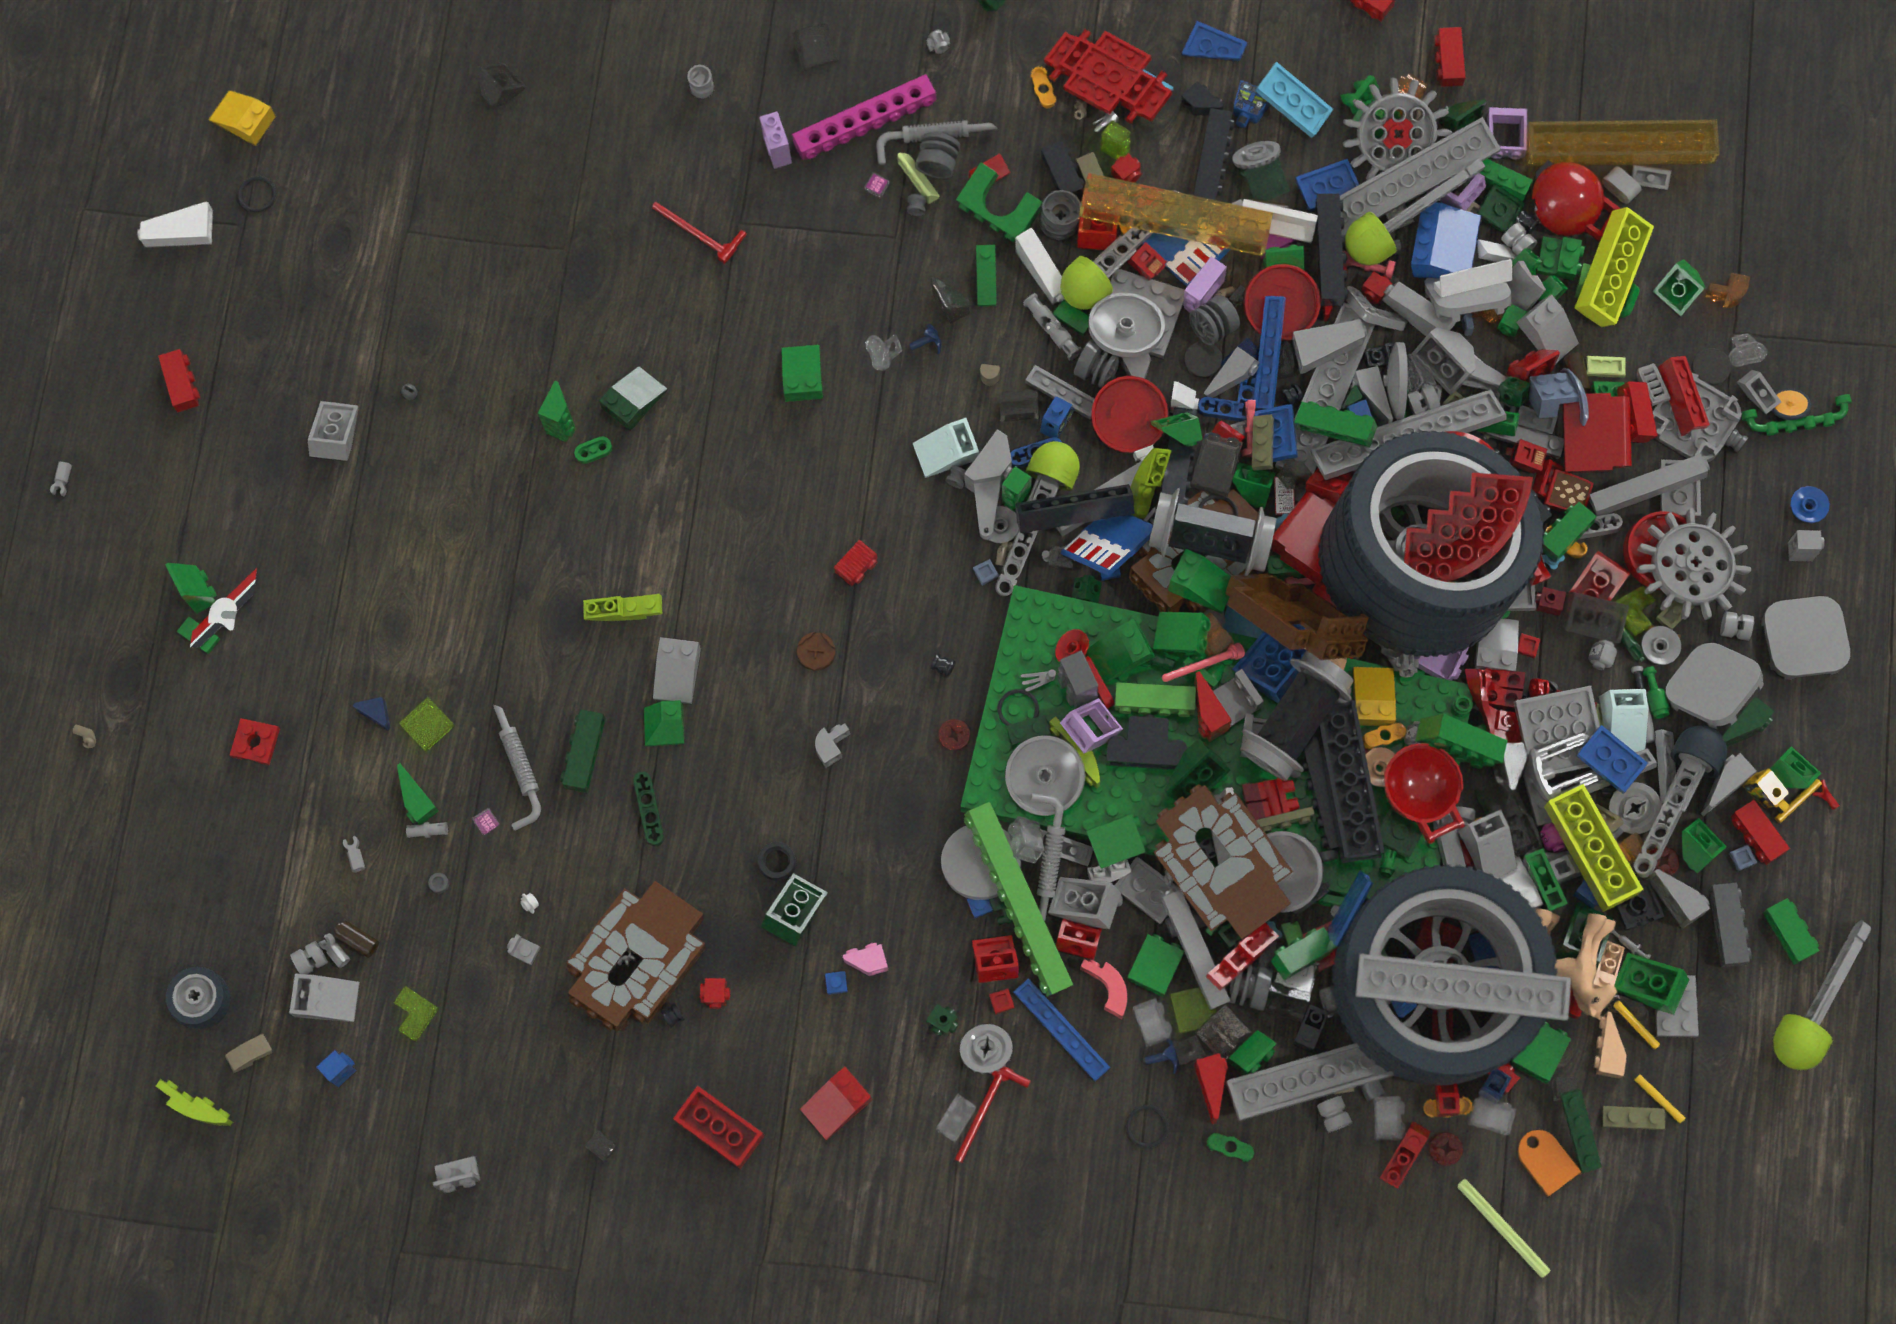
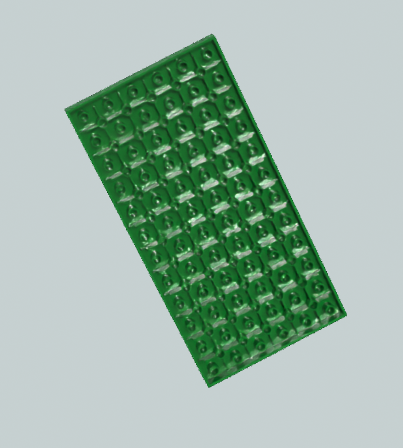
M1014 585L960 806L961 812L967 813L969 810L990 802L998 821L1047 831L1048 825H1053L1055 814L1036 815L1021 808L1008 791L1005 778L1006 766L1011 754L1020 743L1012 745L1007 726L999 718L997 708L1001 697L1008 691L1014 689L1025 690L1040 683L1039 681L1023 685V681L1039 677L1022 678V674L1055 670L1056 675L1053 681L1028 691L1034 695L1039 704L1038 717L1045 715L1050 729V720L1055 716L1061 722L1070 711L1075 710L1074 706L1068 704L1066 689L1060 687L1057 679L1059 678L1058 667H1060V662L1057 660L1055 653L1057 643L1062 635L1069 630H1082L1087 634L1090 647L1115 628L1134 619L1139 623L1152 651L1156 652L1153 649L1158 616ZM1210 628L1207 634V649L1204 651V654H1206V658L1227 651L1230 645L1240 643L1246 653L1258 638ZM1168 652L1166 657L1176 660L1172 670L1174 671L1182 668L1183 662L1187 657L1191 658L1197 654ZM1229 658L1213 664L1224 665L1223 675L1218 682L1217 688L1234 679L1235 672L1232 669L1240 659L1234 660ZM1347 658L1344 671L1353 679L1354 667H1391ZM1145 662L1107 682L1105 685L1115 703L1116 682L1194 687L1195 679L1191 675L1186 674L1164 682L1162 675L1171 672V670ZM1210 665V666H1208V667H1205L1204 670L1206 671L1209 667H1211V666H1213V665ZM1393 668L1396 699L1395 723L1404 725L1407 730L1408 725L1413 724L1415 721L1420 722L1421 718L1445 714L1468 724L1470 712L1466 715H1460L1454 711L1452 706L1457 696L1465 695L1471 700L1473 699L1468 684L1414 673L1411 677H1402L1399 675V671H1395ZM1352 683V685L1350 686V687H1351L1350 696H1351V698H1352L1351 700H1353V683ZM1256 689L1264 703L1262 708L1252 713L1254 715L1253 718L1268 719L1278 703ZM1012 694L1002 704V715L1010 724L1032 719L1035 714L1034 702L1025 694ZM1196 698L1194 715H1190V717H1180L1178 714L1160 716L1158 713H1150L1155 718H1167L1169 720L1168 743L1179 739L1185 742L1188 749L1200 738L1228 766L1231 771L1209 790L1213 795H1220L1225 788H1233V792L1237 793L1245 804L1242 784H1254L1277 779L1276 776L1270 774L1249 758L1240 757L1244 719L1231 726L1230 730L1209 742L1207 738L1203 739L1198 731L1200 727L1198 725ZM1459 703L1460 708H1466L1464 703ZM1115 705L1108 708L1109 712L1123 728L1118 735L1128 740L1129 717H1143V715L1132 711L1129 714H1121L1119 711H1115ZM1089 715L1082 718L1097 738L1104 735ZM1360 725L1361 734L1363 736L1365 733L1376 730L1380 726ZM1382 730L1380 737L1383 740H1389L1390 733ZM1404 737L1401 741L1398 739L1389 745H1380L1374 748H1387L1396 754L1407 745L1404 742ZM1108 743L1093 749L1092 752L1099 770L1100 786L1096 788L1094 785L1090 786L1085 781L1082 793L1077 801L1067 810L1063 811L1061 827L1065 828L1064 835L1090 841L1087 830L1132 813L1134 817H1138L1141 827L1138 828L1141 836L1145 835L1149 845L1144 853L1156 856L1154 854L1157 850L1155 846L1164 839L1166 842L1170 841L1156 820L1159 819L1157 814L1166 808L1170 811L1175 807L1173 804L1175 800L1164 791L1174 770L1107 766ZM1302 753L1296 760V762H1298L1300 765L1301 760H1303ZM1377 765L1376 770L1381 772V766ZM1300 772L1301 775L1298 778H1288V780H1293L1295 792L1286 793L1287 800L1297 798L1299 810L1312 807V791H1308L1306 779H1308L1307 772ZM1372 785L1379 826H1381L1391 804L1386 797L1384 787ZM1314 810V817L1310 819L1311 822L1299 824L1297 822L1291 824L1289 828L1280 829L1276 827L1272 828L1271 832L1266 833L1278 831L1293 832L1310 841L1318 853L1327 851L1321 843L1322 830L1318 829L1316 817H1318L1317 810ZM1429 822L1427 825L1432 832L1434 831L1433 822ZM1201 828L1196 832L1195 840L1198 845L1205 839H1213L1210 828ZM1422 834L1409 859L1397 853L1393 867L1395 872L1392 873V876L1380 874L1379 866H1382L1383 855L1378 859L1341 863L1340 852L1338 851L1339 858L1337 860L1322 861V882H1327L1330 885L1328 890L1331 892V895L1338 897L1339 895H1347L1358 872L1363 871L1370 877L1373 883L1363 902L1366 903L1380 888L1390 883L1394 878L1407 872L1411 873L1415 869L1426 866L1432 868L1434 865H1440L1441 854L1437 838L1435 842L1428 844ZM1217 857L1210 861L1215 868L1218 866Z

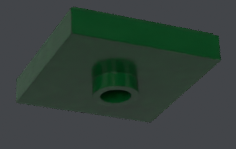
M1493 184L1482 202L1477 215L1481 216V220L1504 234L1514 225L1525 203L1496 184Z
M1391 806L1380 826L1383 846L1409 859L1422 835L1417 823L1401 816Z

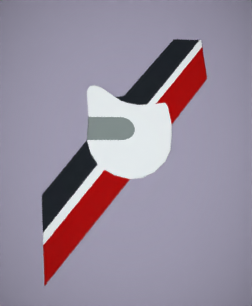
M257 568L226 598L218 599L213 603L209 615L192 631L190 647H201L222 626L229 630L234 629L237 611L254 594Z

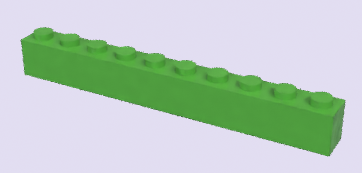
M988 802L969 810L964 814L965 824L968 829L971 828L974 835L972 836L973 842L981 850V859L990 870L989 876L991 881L996 883L999 899L1002 902L1004 901L1006 905V914L1015 925V934L1022 940L1024 954L1027 957L1029 956L1032 962L1031 969L1040 980L1039 986L1044 994L1046 993L1048 997L1072 986L1073 983L991 803Z

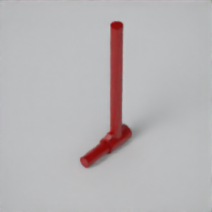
M655 202L652 205L654 210L716 250L718 260L724 264L737 250L736 247L747 235L746 232L740 230L731 243L722 246L659 203Z
M1004 1066L999 1071L992 1072L994 1079L955 1158L956 1161L963 1162L1001 1081L1004 1082L1010 1079L1028 1088L1031 1080L1014 1073L1012 1069Z

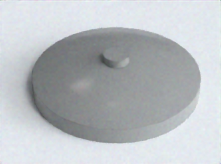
M1116 293L1106 296L1094 305L1090 312L1088 328L1093 341L1104 351L1120 357H1138L1151 352L1160 344L1164 334L1165 321L1160 309L1149 299L1132 293Z
M1395 342L1388 362L1387 375H1383V385L1387 388L1389 407L1394 419H1403L1406 409L1407 354L1404 342Z
M1037 736L1021 743L1011 754L1006 766V785L1013 800L1024 810L1036 815L1055 814V809L1052 805L1031 801V794L1056 797L1061 801L1063 811H1065L1077 801L1082 793L1085 783V768L1079 753L1071 744L1054 736Z
M964 826L950 836L943 848L941 865L945 880L954 891L966 898L974 900L995 898L998 896L996 883L991 881L989 876L990 870L981 859V850L973 842L972 836L974 835L971 828L968 829L967 826ZM1002 829L1020 867L1021 858L1018 845L1014 838Z
M1287 831L1269 833L1267 836L1293 870L1290 875L1278 882V885L1291 901V904L1280 912L1300 909L1316 896L1323 880L1321 857L1314 845L1301 835Z

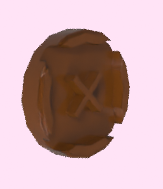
M809 633L803 636L797 646V657L800 663L805 668L813 671L829 667L836 654L832 639L824 633Z

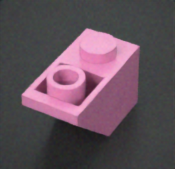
M872 943L866 945V949L859 951L857 948L851 949L843 955L846 964L868 976L888 971L881 944Z

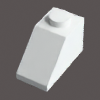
M1174 381L1170 413H1173L1174 407L1197 410L1199 399L1195 398L1196 391Z

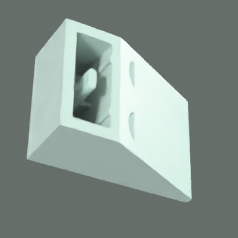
M966 418L949 423L913 443L925 478L950 470L952 466L959 467L973 462L979 455V450Z
M1609 690L1600 695L1599 700L1604 727L1635 753L1644 750L1648 721L1646 690Z

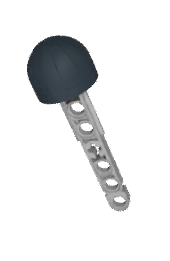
M1697 725L1686 729L1678 737L1670 753L1672 760L1680 767L1662 801L1663 806L1644 842L1642 854L1639 853L1634 863L1635 872L1640 877H1649L1653 873L1657 860L1661 857L1682 812L1686 811L1701 778H1717L1725 764L1724 761L1727 758L1726 743L1722 735L1712 727ZM1684 778H1689L1691 784L1682 786L1680 781ZM1675 795L1683 797L1680 803L1672 802V798ZM1670 813H1672L1673 818L1669 817L1667 820V825H1665V815H1669ZM1659 829H1664L1666 834L1663 837H1657L1655 832ZM1650 846L1658 848L1655 854L1651 855L1646 852ZM1642 863L1649 865V869L1645 872L1638 870L1639 865Z

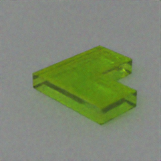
M1644 586L1617 600L1611 606L1635 636L1652 625L1641 610L1653 604L1655 599L1650 593L1645 594Z
M406 986L394 1001L396 1005L410 1013L399 1028V1031L416 1042L439 1008Z

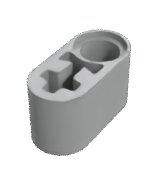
M1617 166L1602 179L1603 185L1625 204H1628L1642 190L1636 180Z

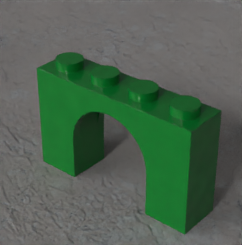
M981 162L956 200L960 204L958 207L967 213L970 210L975 214L974 217L982 223L984 220L990 223L989 227L996 232L1001 230L1005 233L1004 237L1014 243L1018 235L1030 229L1042 210L1043 202L1027 192L1012 213L1006 216L991 214L986 208V195L999 175Z

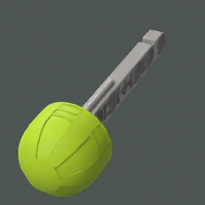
M1481 159L1475 161L1385 224L1372 212H1367L1354 221L1346 232L1345 247L1348 254L1354 261L1363 265H1376L1383 262L1397 251L1390 233L1474 177L1486 166Z
M1178 191L1169 192L1161 199L1160 203H1157L1123 236L1120 235L1093 262L1084 256H1079L1066 268L1061 278L1060 287L1064 299L1075 308L1091 309L1098 301L1109 296L1113 292V287L1108 278L1137 252V248L1169 219L1171 213L1174 214L1182 206L1183 195ZM1175 196L1179 198L1180 202L1172 204L1169 199ZM1164 209L1167 214L1161 217L1157 215L1156 211ZM1151 221L1154 226L1151 229H1147L1143 226V223ZM1141 230L1142 232L1139 234V238H1138V239L1135 238V239L1133 240V239H1132V234H1133L1134 236H1136V235L1139 233V231ZM1123 245L1128 251L1123 254L1119 253L1117 247ZM1112 258L1115 263L1112 266H1107L1104 260Z
M1052 441L1040 446L1034 452L1026 469V473L1036 479L1028 501L1036 500L1038 494H1043L1046 498L1055 497L1058 489L1066 491L1073 489L1080 465L1077 454L1070 446L1062 442ZM1018 529L1002 568V574L999 575L995 586L996 592L1000 596H1008L1012 593L1013 587L1017 583L1015 579L1022 571L1038 530L1029 533L1031 537L1026 538L1024 542L1028 543V546L1023 543H1018V540L1023 541L1024 534L1020 533ZM1018 546L1024 549L1022 557H1017L1014 554V550ZM1013 564L1017 567L1015 575H1010L1007 572L1008 565ZM1002 582H1007L1010 586L1007 593H1003L1000 590Z
M1859 921L1852 928L1847 941L1839 952L1806 1016L1785 1015L1777 1027L1773 1047L1778 1059L1787 1067L1796 1070L1811 1069L1823 1060L1833 1041L1832 1037L1820 1024L1862 948L1863 942L1870 933L1871 927L1864 921Z

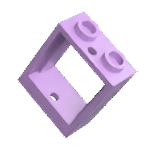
M1489 108L1487 125L1492 134L1493 123L1519 124V147L1499 146L1501 151L1491 157L1494 159L1510 157L1511 159L1524 158L1527 150V109Z
M778 112L761 116L762 133L773 167L778 168L791 164L789 144Z
M1479 173L1469 179L1471 182L1459 196L1450 192L1439 201L1466 211L1485 189L1484 176ZM1436 186V187H1434L1433 189L1427 191V194L1430 193L1431 191H1433L1434 189H1436V188L1439 187V186Z
M1212 256L1184 290L1183 306L1188 312L1198 308L1200 305H1205L1224 283L1227 267Z
M1099 698L1070 711L1060 722L1084 754L1108 743L1111 737L1118 735L1123 729ZM1089 715L1104 735L1097 738L1082 718Z

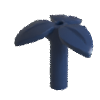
M928 324L927 329L924 331L926 336L909 344L913 351L931 341L935 342L938 354L941 352L942 345L937 330L931 324Z
M1168 1039L1167 1042L1170 1047L1166 1048L1163 1053L1146 1056L1145 1062L1148 1065L1171 1060L1174 1065L1173 1074H1176L1179 1066L1177 1048L1173 1041Z

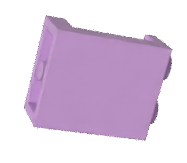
M1469 647L1463 651L1458 650L1455 654L1449 653L1447 656L1424 657L1418 655V657L1414 656V659H1419V669L1433 677L1451 681L1453 679L1457 680L1462 671L1459 667L1464 665L1469 656L1466 654Z

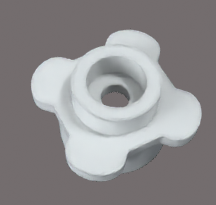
M531 893L527 895L522 894V907L532 914L535 913L534 909L539 906L536 898Z

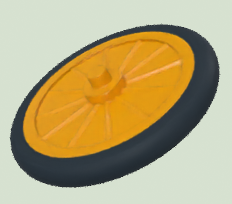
M1783 389L1775 393L1781 401L1780 404L1771 410L1776 416L1785 420H1798L1810 412L1811 401L1803 392L1795 389Z

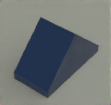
M383 697L354 703L353 707L357 712L389 731L390 722L386 701Z
M1497 1068L1490 1072L1478 1094L1496 1104L1501 1099L1512 1077Z

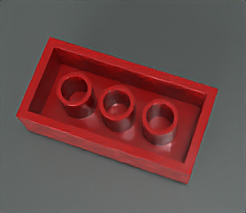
M699 1086L695 1088L673 1118L676 1123L740 1169L764 1138V1134Z

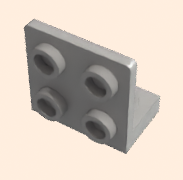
M1242 669L1235 673L1234 679L1213 691L1231 718V726L1244 719L1246 714H1252L1262 708L1264 703Z
M475 1156L434 1166L437 1181L433 1182V1186L444 1193L455 1191V1187L462 1185L463 1188L476 1185L475 1182L480 1181Z

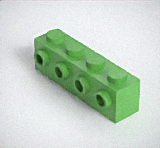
M1116 682L1115 711H1119L1121 714H1129L1132 711L1139 712L1141 715L1158 713L1160 716L1178 714L1180 717H1190V715H1194L1196 687Z

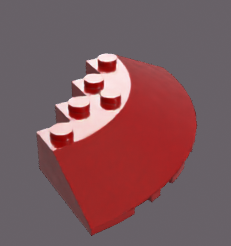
M1473 472L1470 492L1450 491L1449 510H1428L1427 529L1407 528L1404 563L1424 576L1444 582L1461 578L1478 569L1502 549L1519 525L1528 504L1533 477Z

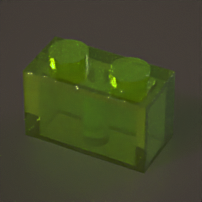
M1111 120L1101 134V151L1115 160L1121 156H1126L1131 149L1129 147L1131 131Z

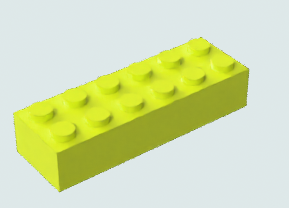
M1628 207L1612 211L1575 305L1576 310L1600 327L1617 324L1654 228L1653 225Z
M1584 784L1546 803L1544 806L1546 812L1603 912L1637 896L1643 890Z

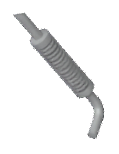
M967 120L962 121V123L954 121L951 124L943 122L940 125L932 123V125L928 124L929 126L921 124L920 127L919 125H917L918 127L916 125L912 127L911 125L910 128L903 126V131L887 132L879 137L876 146L878 164H886L884 146L888 140L904 138V143H910L913 140L915 142L919 140L920 142L923 135L929 132H939L953 138L954 136L961 138V136L969 137L968 132L998 129L992 123L968 125Z
M493 705L502 727L499 735L520 785L519 787L523 796H529L532 804L530 815L512 823V827L516 831L535 822L540 816L541 805L536 795L539 787L516 728L509 726L503 708Z
M1032 793L1031 801L1047 803L1055 809L1053 825H1048L1047 828L1049 833L1046 834L1048 837H1046L1047 841H1045V844L1047 845L1044 846L1046 849H1044L1043 864L1040 870L1042 871L1039 877L1041 879L1039 880L1040 884H1038L1040 888L1037 889V895L1041 896L1039 911L1045 921L1049 897H1054L1055 895L1054 889H1056V878L1058 877L1057 870H1059L1057 866L1060 865L1058 862H1060L1059 858H1061V855L1059 854L1062 853L1060 850H1062L1061 846H1063L1062 842L1064 841L1065 828L1061 827L1063 805L1056 797Z

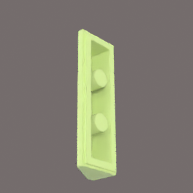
M899 153V165L920 194L926 197V202L930 204L940 197L926 176L916 169L915 161L908 154Z

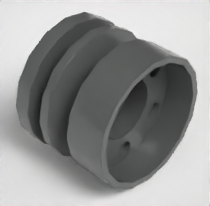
M939 132L925 133L920 145L921 151L918 153L915 163L916 169L924 175L937 179L952 177L956 165L955 160L958 158L960 143L947 134Z
M1064 190L1054 191L1047 195L1043 201L1040 217V226L1045 235L1051 239L1065 240L1076 233L1082 210L1081 203L1076 195Z
M1217 295L1207 301L1205 305H1200L1192 310L1189 316L1193 331L1207 345L1215 344L1224 336L1237 330L1240 325L1236 309L1222 295Z
M1091 339L1078 359L1074 375L1087 380L1092 374L1091 384L1096 385L1099 381L1098 387L1102 388L1114 377L1118 369L1120 356L1112 355L1106 351L1102 354L1103 349Z
M1250 964L1247 973L1242 972L1231 981L1229 989L1230 1003L1235 1004L1238 995L1241 996L1240 1006H1243L1246 998H1250V1008L1263 1011L1273 970L1259 967L1257 974L1254 975L1252 974V964Z

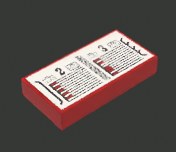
M1294 476L1274 477L1275 516H1282L1284 513L1289 514L1295 507Z

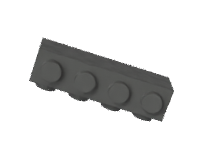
M1737 883L1712 885L1709 888L1721 968L1744 966L1750 962L1749 959H1751L1752 955L1751 949L1747 947L1746 942L1748 930L1744 928L1743 924L1745 911L1740 905V900L1742 899L1741 889L1737 887Z

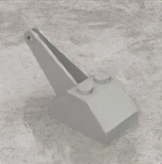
M1436 327L1412 352L1415 359L1450 395L1457 391L1461 385L1498 392L1499 385L1508 378L1475 358L1473 346L1457 332Z
M998 429L964 474L965 487L975 493L979 532L981 538L985 540L993 536L1000 489L1013 470L1007 435Z

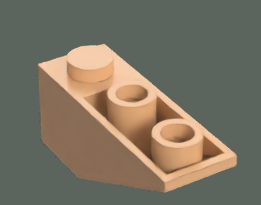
M1607 941L1601 962L1596 968V975L1593 981L1594 989L1607 984L1615 985L1625 947Z
M1607 1012L1604 1017L1601 1016L1599 1024L1602 1034L1597 1039L1596 1048H1599V1055L1595 1056L1594 1068H1597L1596 1074L1620 1079L1624 1076L1627 1056L1611 1012Z

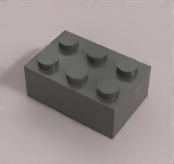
M1082 650L1061 659L1060 667H1058L1059 678L1057 679L1060 687L1066 689L1068 704L1077 709L1096 700L1098 697V683Z

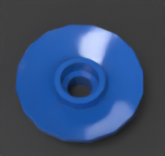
M1812 486L1801 487L1795 491L1790 503L1792 513L1799 520L1806 523L1821 521L1827 515L1830 505L1826 494L1817 487ZM1805 505H1810L1811 509H1807Z

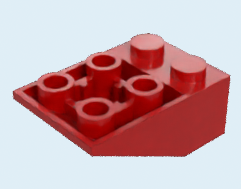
M1317 468L1306 482V492H1311L1322 500L1327 498L1336 504L1356 470L1325 480L1319 468Z

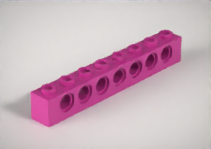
M925 74L793 133V142L802 160L814 158L818 153L829 151L840 143L845 144L856 136L865 135L869 130L881 128L887 122L896 121L907 113L912 114L923 106L932 105L936 101V92ZM919 95L918 98H912L911 96ZM897 102L903 103L902 105H899V106L895 105V103H897ZM886 110L884 113H879L878 111ZM863 117H868V118H869L868 120H865V121H864V120H861ZM849 124L852 125L851 128H846V127H845L846 125H849ZM830 132H835V133H836L835 135H832V136H831V135H828V133H830ZM815 139L819 140L817 143H812V142H811L812 140H815Z

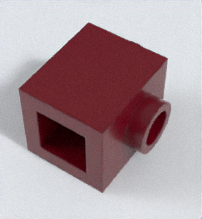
M1543 587L1541 592H1537L1535 602L1538 604L1536 611L1560 616L1566 592Z

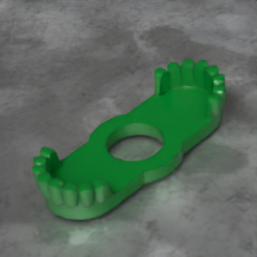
M1213 1133L1208 1137L1207 1146L1211 1151L1222 1152L1227 1157H1236L1243 1160V1162L1251 1161L1253 1158L1254 1149L1250 1144L1241 1142L1235 1137H1226L1218 1133ZM1228 1141L1236 1143L1237 1149L1235 1152L1229 1153L1226 1151L1225 1144Z

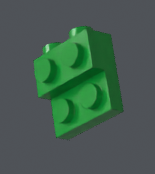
M1543 236L1539 255L1542 263L1537 267L1536 273L1547 276L1556 275L1558 278L1574 281L1576 274H1580L1582 263H1578L1579 257H1583L1585 246H1581L1582 240L1563 237L1560 240Z

